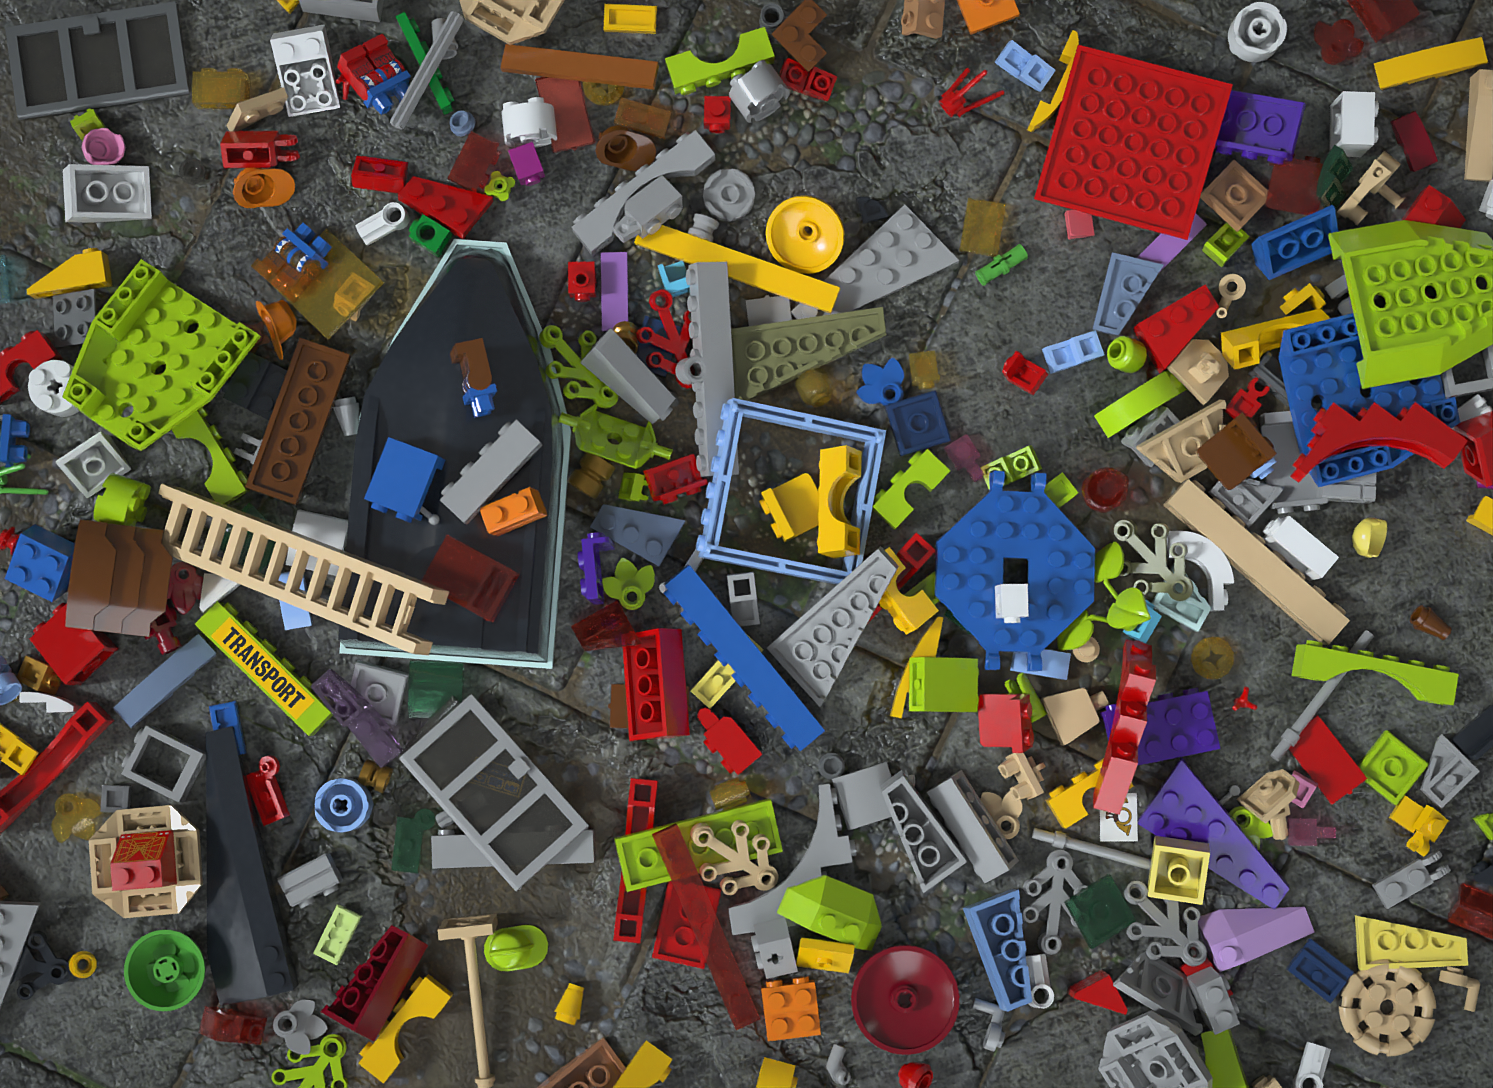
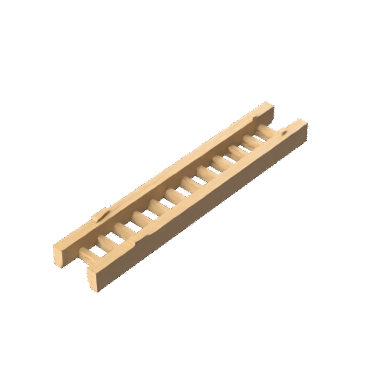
M161 484L158 494L162 495V498L173 501L162 545L172 557L409 653L429 656L433 642L406 631L417 597L431 603L445 605L449 591L183 488ZM187 508H191L193 511L183 542L178 541ZM209 515L213 519L204 548L201 550L197 547L207 516ZM227 523L233 525L224 556L221 558L217 555ZM250 531L254 534L244 566L238 565L247 532ZM268 539L276 543L266 575L258 573ZM291 547L297 551L287 583H283L278 580L288 549ZM311 555L318 558L308 591L306 592L299 588L309 556ZM334 564L339 566L329 600H326L320 596L330 565ZM355 572L361 576L351 607L348 609L341 605L351 574ZM375 580L382 583V587L371 618L363 615L373 581ZM398 589L403 591L404 595L394 626L386 624L385 620L394 591Z

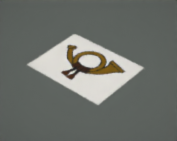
M1127 793L1120 815L1100 810V841H1138L1137 793Z

